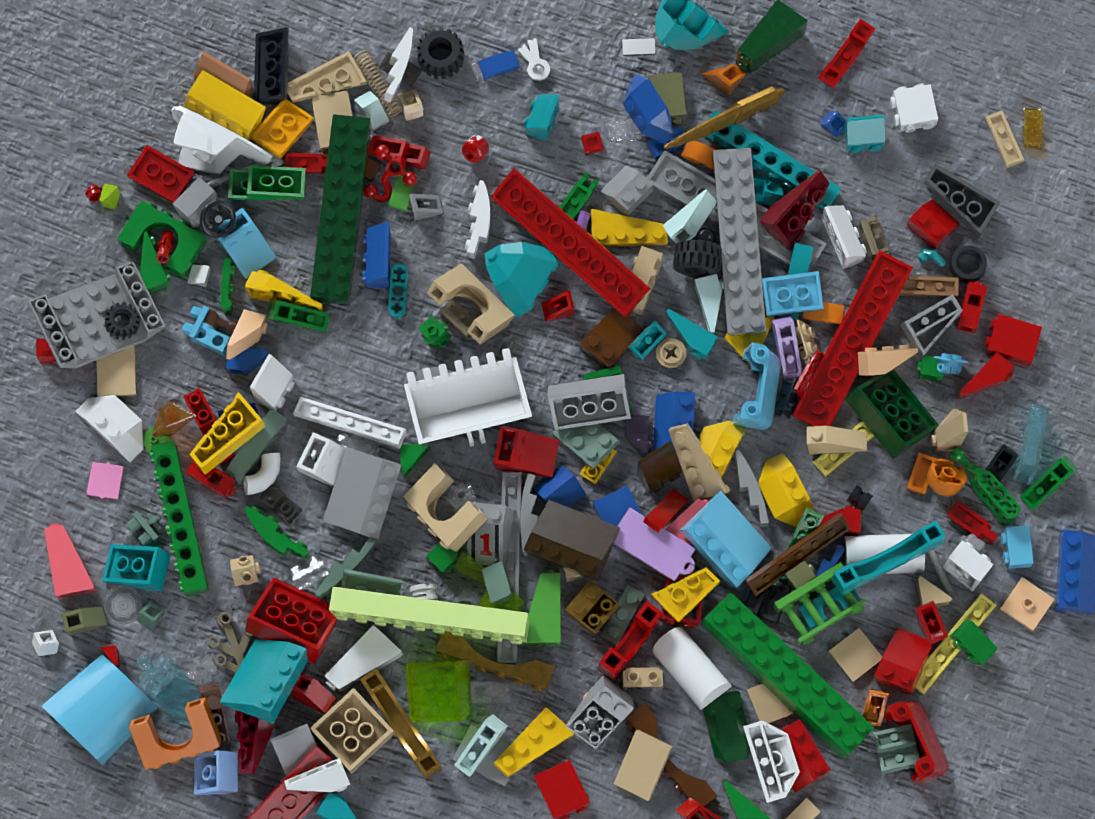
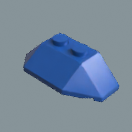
M635 74L627 86L623 106L641 134L667 144L676 133L672 127L669 110L651 81L644 76H640V74Z

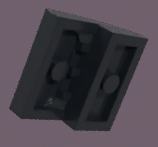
M775 582L755 596L748 586L742 603L757 617L778 624L783 611L777 613L773 607L774 603L790 594L792 588Z

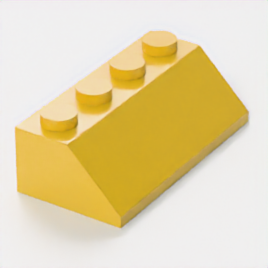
M204 70L201 71L187 93L183 105L184 108L217 123L248 141H251L250 136L260 126L266 109L265 106Z

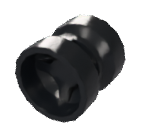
M857 485L846 501L851 504L855 503L858 509H861L863 512L873 498V495L869 492H863L862 487Z

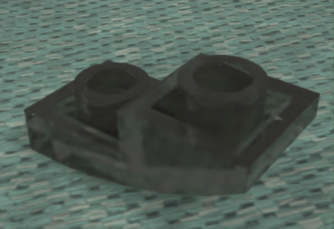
M387 52L378 67L387 74L393 68V65L389 63L393 54ZM408 61L402 80L408 85L413 86L422 69Z
M273 485L268 487L259 497L260 501L289 525L302 511L297 504L287 498L283 492Z

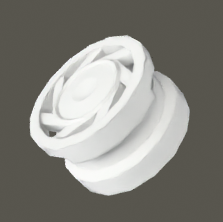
M419 584L410 587V593L414 598L438 601V595L435 594V591H437L436 584Z

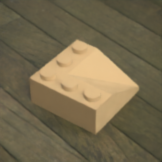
M354 688L310 728L311 732L336 759L340 758L342 765L351 775L395 734L394 730Z

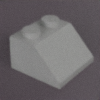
M625 166L600 193L625 216H629L653 192V183L641 172Z

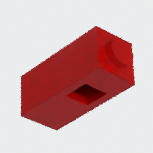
M978 281L968 283L961 307L963 311L959 315L956 327L957 330L975 334L987 291V286H984L983 283Z
M193 461L186 471L188 477L226 500L229 496H233L237 490L236 480L215 467L204 475Z

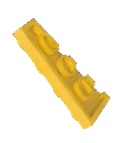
M591 209L592 236L604 247L668 244L667 232L662 223Z
M546 707L496 759L493 765L508 778L533 760L538 759L566 739L574 736L575 733L569 730L566 724Z

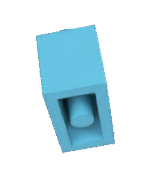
M1029 525L1006 527L1003 533H1001V543L1005 545L1006 551L1003 552L1004 564H1007L1008 569L1031 567L1034 563Z

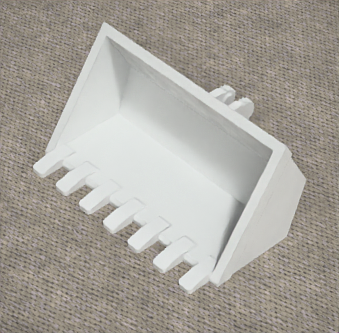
M509 348L502 350L504 358L502 361L496 362L494 353L490 352L486 354L488 364L480 366L478 357L473 356L470 358L472 368L464 370L462 361L457 360L454 362L456 372L448 373L446 364H440L438 366L440 376L432 377L430 368L422 370L424 380L416 381L413 371L406 374L408 383L404 384L419 444L467 433L471 447L474 446L471 431L478 430L479 440L481 444L486 443L483 432L484 428L532 417L516 357L511 358Z

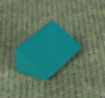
M653 320L628 348L637 360L642 361L667 335V332Z

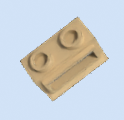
M659 667L626 668L623 671V691H627L629 687H640L642 689L645 687H658V690H662L663 671L659 670Z

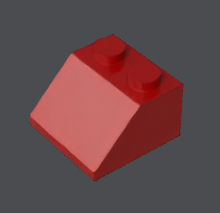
M933 199L922 205L909 218L907 227L933 250H936L960 225L957 220Z

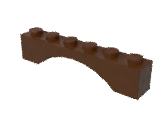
M644 702L626 717L627 722L625 725L631 732L640 730L658 739L657 717ZM667 759L662 773L667 779L671 778L674 781L675 785L673 787L679 795L684 794L687 800L691 797L704 807L717 799L716 793L705 780L684 773Z

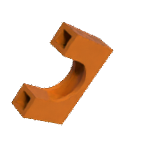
M206 697L188 702L185 707L193 735L184 744L172 745L163 741L156 731L151 715L131 720L129 729L145 770L160 768L168 762L174 764L179 762L181 758H193L201 752H213L220 747L222 739Z

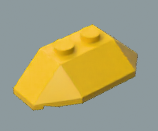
M730 420L704 427L698 438L701 448L710 457L711 464L721 474V479L746 431V428L733 425V422Z
M783 453L766 460L758 481L760 491L774 519L796 528L805 507L814 510L810 497L794 466Z

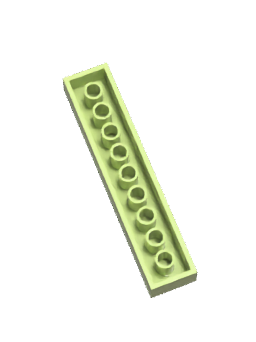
M340 587L332 588L329 611L337 620L347 621L348 618H352L358 623L373 621L375 625L386 626V623H389L401 629L411 626L413 630L425 631L426 628L432 629V632L444 634V631L452 632L454 636L461 637L464 634H470L475 639H483V636L491 637L492 641L497 642L507 639L513 644L527 642L530 617L526 612Z

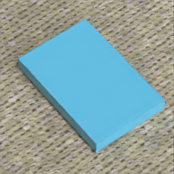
M819 271L762 278L767 317L824 309Z

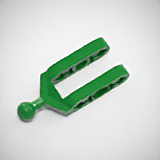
M961 447L953 448L950 452V457L953 461L960 462L965 468L974 494L1002 525L1012 524L1020 513V506L991 472L982 470L980 466L970 463L965 457L964 449Z

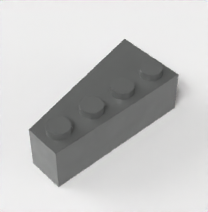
M936 163L925 179L924 184L980 238L998 209L1000 201Z

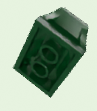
M739 691L723 693L704 707L703 713L714 758H718L726 764L748 759L751 750L743 727L747 725L740 693Z

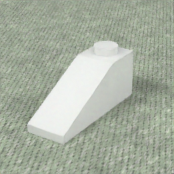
M340 758L284 781L287 790L341 792L350 785Z

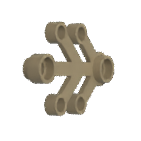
M221 612L216 618V623L220 628L224 629L230 646L221 643L216 636L210 637L207 645L210 649H217L235 658L237 665L227 661L223 654H218L214 659V664L236 674L244 660L243 653L251 637L254 635L245 632L244 629V635L238 644L231 626L233 621L232 615L229 612ZM223 616H226L228 618L227 622H224L222 620ZM215 640L217 645H211L210 641ZM217 658H222L224 662L222 664L218 663Z

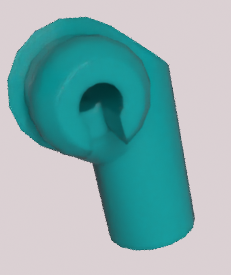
M923 249L917 256L918 260L922 263L926 262L927 259L933 260L940 268L947 262L936 250Z

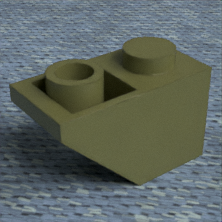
M103 607L80 608L62 613L65 630L69 636L107 626Z

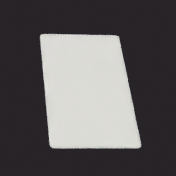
M654 38L622 40L623 55L655 54Z

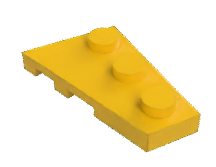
M704 568L658 592L652 593L651 597L679 623L720 583V580L710 570Z

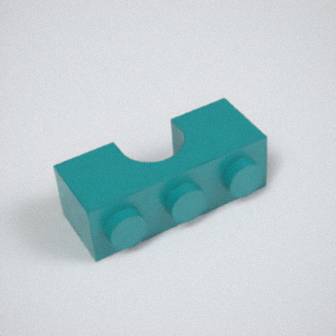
M833 585L834 589L828 591L841 612L851 606L845 596H841L837 587ZM855 589L852 590L851 593L857 602L861 601ZM818 593L816 595L817 598L811 602L823 621L826 622L827 618L823 612L826 602ZM803 602L800 603L797 612L807 630L811 631L818 626Z

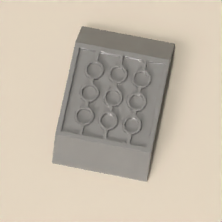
M133 261L116 267L115 274L55 297L48 299L46 294L28 300V304L60 368L81 367L133 345L143 343L165 328V324ZM122 302H126L125 306L131 304L132 309L135 307L137 313L139 312L140 323L136 334H132L131 338L126 336L125 340H122V337L116 339V335L110 336V331H106L104 324L107 310H110V306L114 305L115 307L116 303L122 305ZM119 315L115 318V323L118 326L125 327L130 323V320L127 316Z

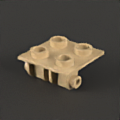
M796 320L798 327L795 328L797 344L804 345L799 347V351H801L802 361L807 364L812 354L820 351L814 341L816 335L813 327L800 320Z

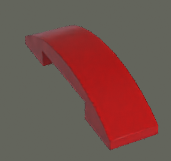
M860 18L850 32L849 37L832 61L827 64L818 79L834 89L860 55L876 28Z

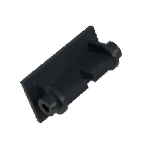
M796 377L784 380L780 394L786 396L785 398L778 396L774 408L775 414L782 415L783 413L788 419H790L791 414L796 409L798 397L794 390L798 382Z

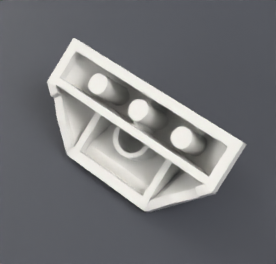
M115 395L88 398L75 411L130 463L144 449L142 420Z
M764 721L743 726L766 802L785 798L800 773L788 733Z

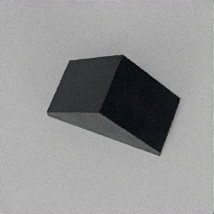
M1003 444L985 471L991 472L1001 482L1016 462L1019 454Z

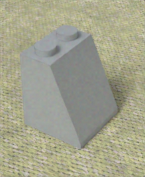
M308 724L271 739L286 776L317 745Z

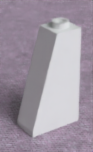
M373 625L325 675L326 685L333 691L337 689L339 692H342L359 682L362 677L374 669L379 670L403 655L402 651Z

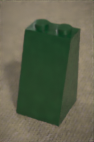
M776 0L738 48L736 56L738 68L751 74L805 35L808 20L781 1Z

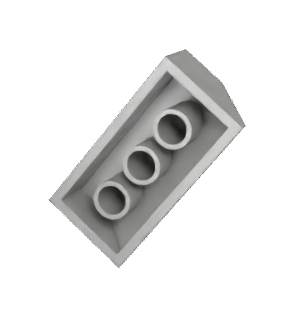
M624 374L548 386V400L555 430L631 419Z

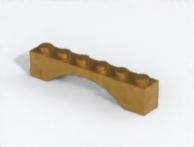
M444 631V634H441L436 647V654H439L438 657L449 661L451 658L457 660V664L468 667V665L476 667L475 670L479 672H492L499 679L505 680V677L512 679L514 684L520 686L524 684L530 685L531 689L537 692L548 690L555 670V666L538 660L517 665L493 662L474 651L463 636H454L452 632Z
M374 669L360 679L362 685L390 727L394 730V733L424 778L427 780L441 771V764L416 730L378 670Z

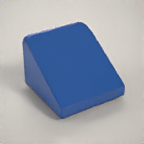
M830 111L820 122V125L832 135L838 137L844 130L846 120L838 111Z

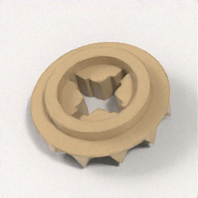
M665 339L656 348V359L661 366H665L668 369L677 368L683 364L686 358L685 346L677 339ZM675 349L674 355L676 358L671 356L666 359L668 354L666 350L672 351Z

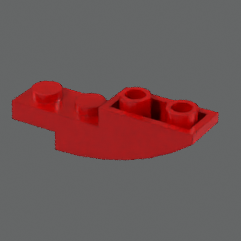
M198 388L184 395L183 398L204 436L210 431L216 418L203 392ZM232 453L231 455H229L226 459H224V460H223L221 463H219L218 465H220V464H222V463H224V462H226V461L232 459L233 457H235L234 453Z

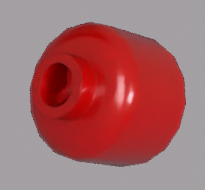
M479 135L470 137L462 146L464 158L471 163L480 162L489 153L488 142Z

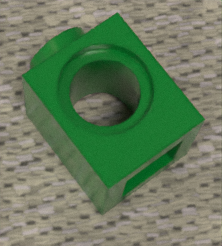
M923 356L922 360L917 363L916 372H919L918 379L941 383L944 373H940L937 369L939 359Z

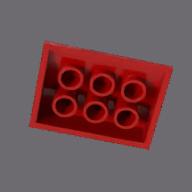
M273 577L249 614L245 632L263 640L290 642L304 647L307 650L308 661L315 664L323 652L338 620L329 611L330 603Z

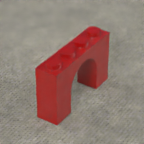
M647 601L636 614L635 620L625 636L614 649L610 647L599 661L598 671L614 682L660 624L663 613Z

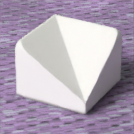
M53 630L35 632L32 640L38 656L57 653L59 642Z

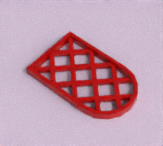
M820 351L812 354L794 387L800 399L807 388V383L813 377V372L816 371L824 356Z

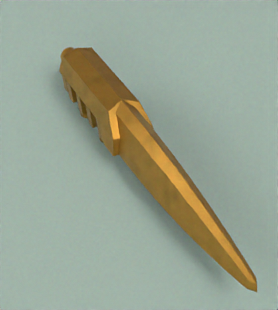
M771 86L736 102L726 111L708 119L665 144L663 149L697 140L732 124H740L744 120L756 116L757 111L762 113L771 109L773 105H777L780 101L779 97L784 95L785 91L783 88L775 90Z

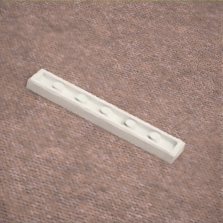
M300 397L293 412L296 417L399 449L407 433L404 428Z

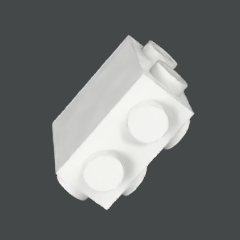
M921 83L911 88L899 87L893 91V95L890 97V105L892 109H895L894 124L898 126L899 132L905 131L909 133L919 128L926 130L936 126L938 116L931 84L925 85Z

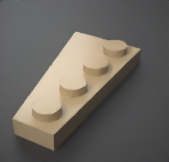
M348 51L288 82L287 94L292 103L311 99L314 96L366 85L367 81Z
M689 424L671 427L668 431L693 501L715 496L719 491H722L723 494L730 491L728 485L724 484L721 474L711 464L710 457L701 448V443Z

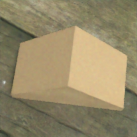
M920 576L916 581L920 606L930 601H934L936 607L946 606L951 602L952 597Z

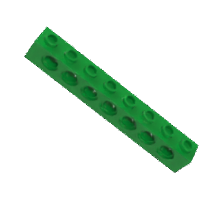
M173 440L152 445L153 452H149L152 464L155 463L157 469L153 472L156 482L159 481L161 487L157 490L160 500L163 499L165 505L162 507V513L169 525H166L168 537L171 536L173 541L170 544L172 555L176 554L177 562H174L176 574L180 573L181 580L178 581L180 592L184 591L186 597L208 592L209 588L176 443ZM163 461H171L168 467H161ZM169 478L175 479L174 484L171 486L165 485L166 480ZM172 497H179V501L176 504L169 503ZM182 515L183 519L181 522L176 523L173 521L174 517ZM186 533L187 538L184 541H179L177 539L179 534ZM184 552H191V557L189 559H182V554ZM194 570L196 573L194 577L187 578V571Z

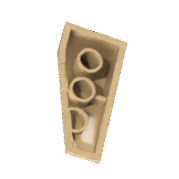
M952 409L936 428L934 435H931L932 447L935 446L936 452L951 451L955 447H961L968 433L966 412Z

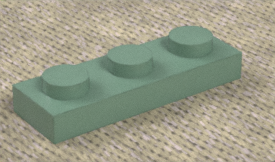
M627 585L618 602L620 606L611 615L600 638L616 646L621 641L645 594Z

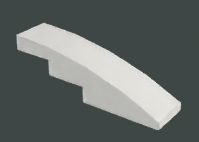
M411 27L393 52L389 62L393 65L387 78V82L391 85L384 96V100L389 103L397 92L407 67L412 47L413 28Z

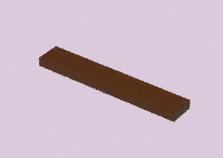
M838 513L745 579L753 594L757 596L784 577L791 569L808 560L851 528L843 515Z

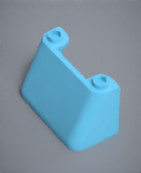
M751 343L744 350L742 360H747L750 363V371L760 372L755 401L744 403L741 408V414L734 415L733 425L765 430L773 421L781 361L765 345Z

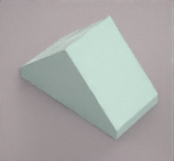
M371 91L354 99L363 116L371 119L373 131L389 122L379 99Z

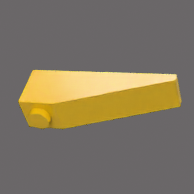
M252 271L246 282L245 288L249 298L267 302L278 300L323 312L321 303L270 275L267 271Z

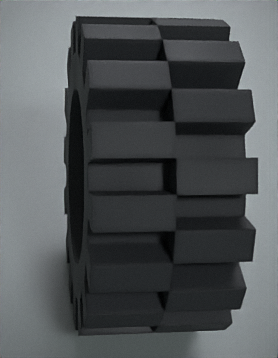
M122 302V305L116 303L115 307L114 305L110 306V310H107L104 324L106 331H110V336L112 337L116 335V339L122 337V340H125L126 336L131 338L132 334L135 335L139 328L140 314L139 312L137 313L135 307L132 309L131 304L125 306L126 302ZM119 315H124L129 318L130 323L125 327H121L115 323V318Z

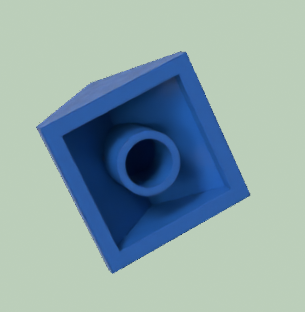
M563 465L553 472L552 478L546 477L532 488L545 505L548 500L571 508L587 495L575 475Z

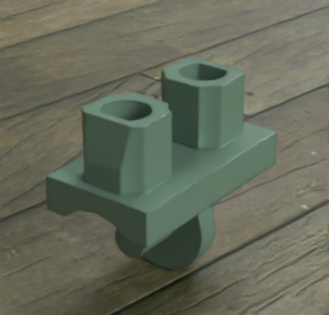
M138 511L134 512V518L127 523L133 533L137 532L140 528L146 531L138 538L143 546H148L153 542L155 544L159 543L161 540L152 530V527L157 531L162 528L158 524L161 517L159 515L153 517L148 513L145 517L149 521L146 522Z

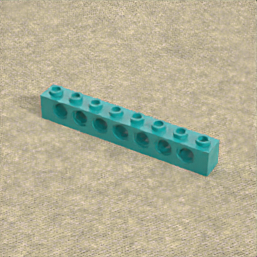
M715 109L708 119L720 114V112ZM732 124L721 129L728 132L726 135H721L717 131L705 136L707 140L717 142L723 150L740 148L758 150L759 154H751L752 167L757 171L762 170L771 180L781 182L787 190L792 191L800 185L797 180H806L815 173L809 167L740 124ZM739 139L743 141V144L737 145L734 141ZM772 159L775 164L769 165L766 163V160ZM788 169L791 173L785 175L782 173V170ZM829 181L830 184L820 204L816 205V208L823 211L824 207L832 206L841 193L842 188Z

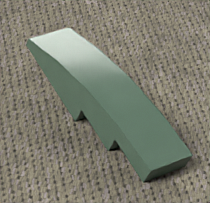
M272 408L262 419L265 428L243 444L224 472L234 478L239 484L243 481L244 476H247L259 462L261 455H263L265 450L274 441L275 435L287 422L284 416Z
M369 537L360 552L352 549L343 565L335 562L316 591L315 596L322 599L332 592L333 587L342 585L344 570L357 571L377 546L376 540Z

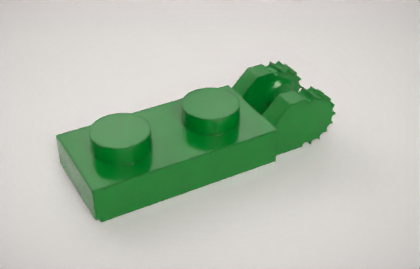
M587 172L584 173L579 182H576L560 205V208L573 220H575L579 211L582 210L592 196L600 181L596 178L592 181L589 188L583 186L590 176Z

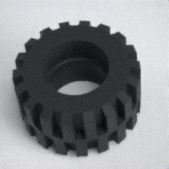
M434 28L431 33L427 31L425 37L422 36L420 43L417 45L419 66H421L423 72L426 71L429 77L433 75L435 79H438V76H441L442 79H446L447 75L452 77L453 72L457 74L459 67L462 68L464 60V48L461 38H458L455 32L452 34L450 29L444 31V28H440V30L436 31V28ZM437 47H445L452 52L444 60H436L430 56L432 50Z
M704 240L678 242L675 244L673 269L680 274L690 277L703 278L714 274L718 275L721 270L722 248L717 244Z

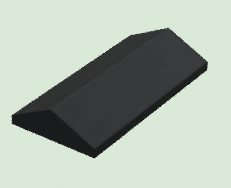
M287 27L256 34L254 100L261 105H274L287 99L289 28Z

